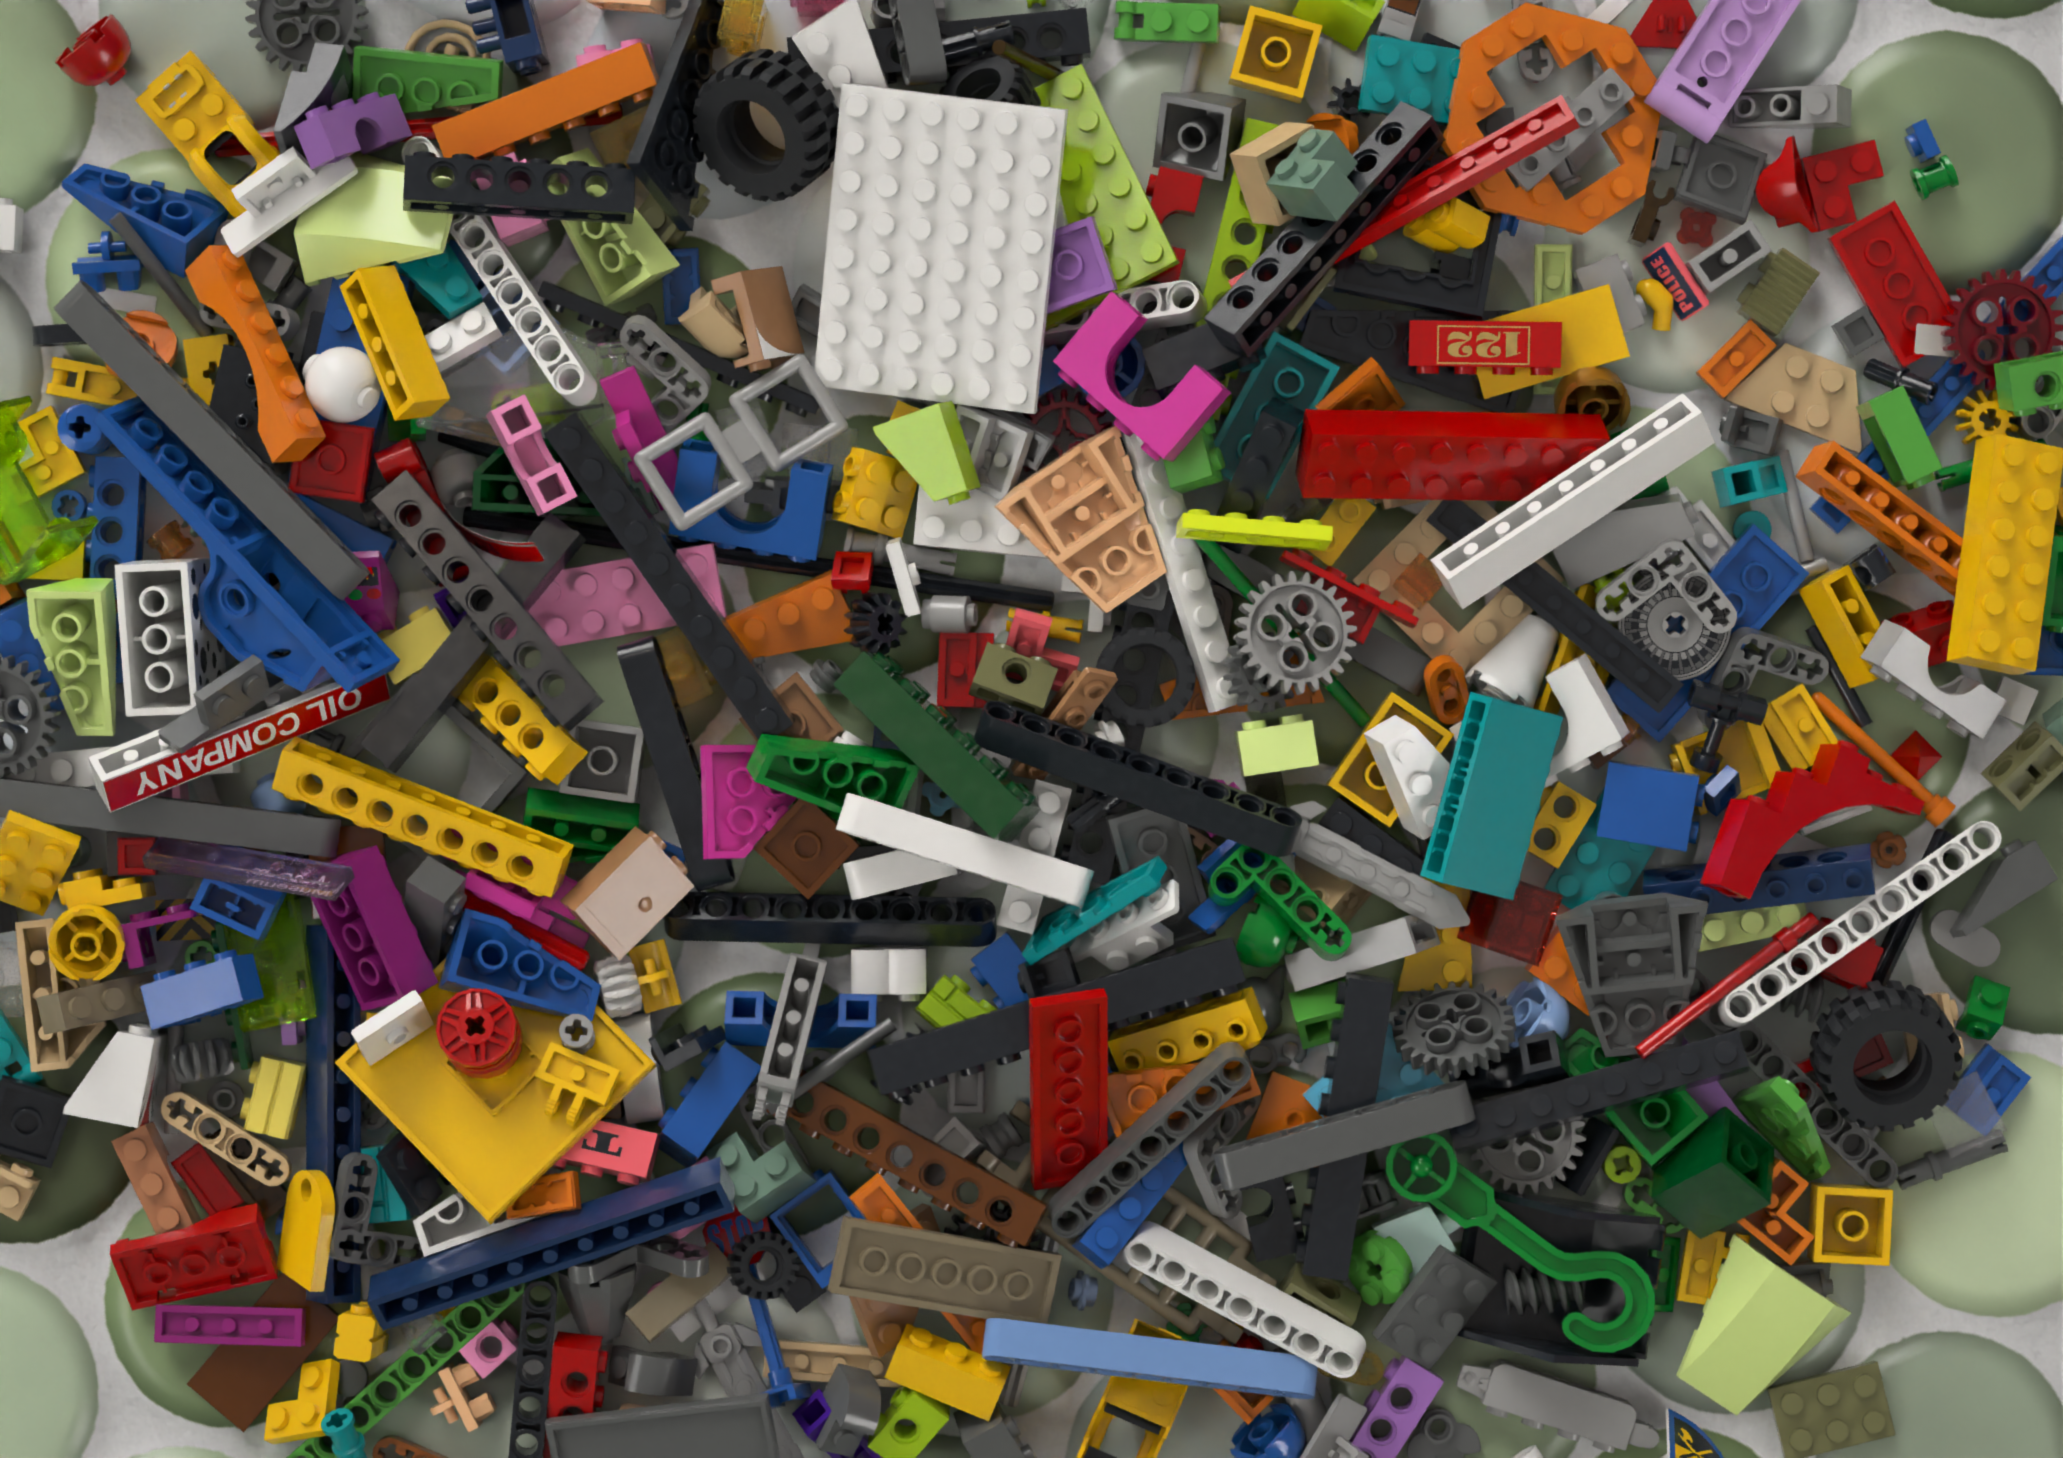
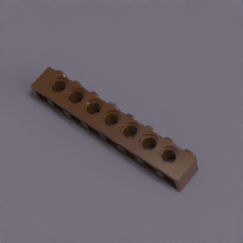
M802 1069L800 1077H802L808 1072ZM821 1081L807 1091L814 1099V1105L809 1112H801L796 1106V1099L793 1102L792 1108L789 1107L786 1120L788 1117H791L802 1123L799 1127L800 1131L819 1140L821 1134L833 1140L832 1148L850 1158L854 1153L867 1159L864 1165L882 1176L887 1171L900 1177L898 1185L915 1194L920 1189L933 1196L930 1202L948 1212L953 1207L966 1214L963 1219L965 1222L980 1230H984L986 1225L999 1232L996 1237L998 1240L1015 1249L1019 1244L1023 1246L1029 1245L1050 1206L825 1081ZM836 1109L843 1111L847 1118L845 1127L840 1131L833 1130L828 1121L829 1115ZM868 1127L876 1129L880 1136L878 1145L873 1149L866 1148L861 1141V1135ZM901 1145L907 1146L912 1151L913 1158L907 1167L899 1166L894 1160V1152ZM934 1163L940 1164L946 1172L945 1180L940 1185H933L927 1178V1170ZM967 1181L974 1183L979 1190V1196L972 1204L964 1202L960 1197V1188ZM998 1200H1005L1011 1205L1012 1215L1006 1222L997 1220L993 1215V1206Z

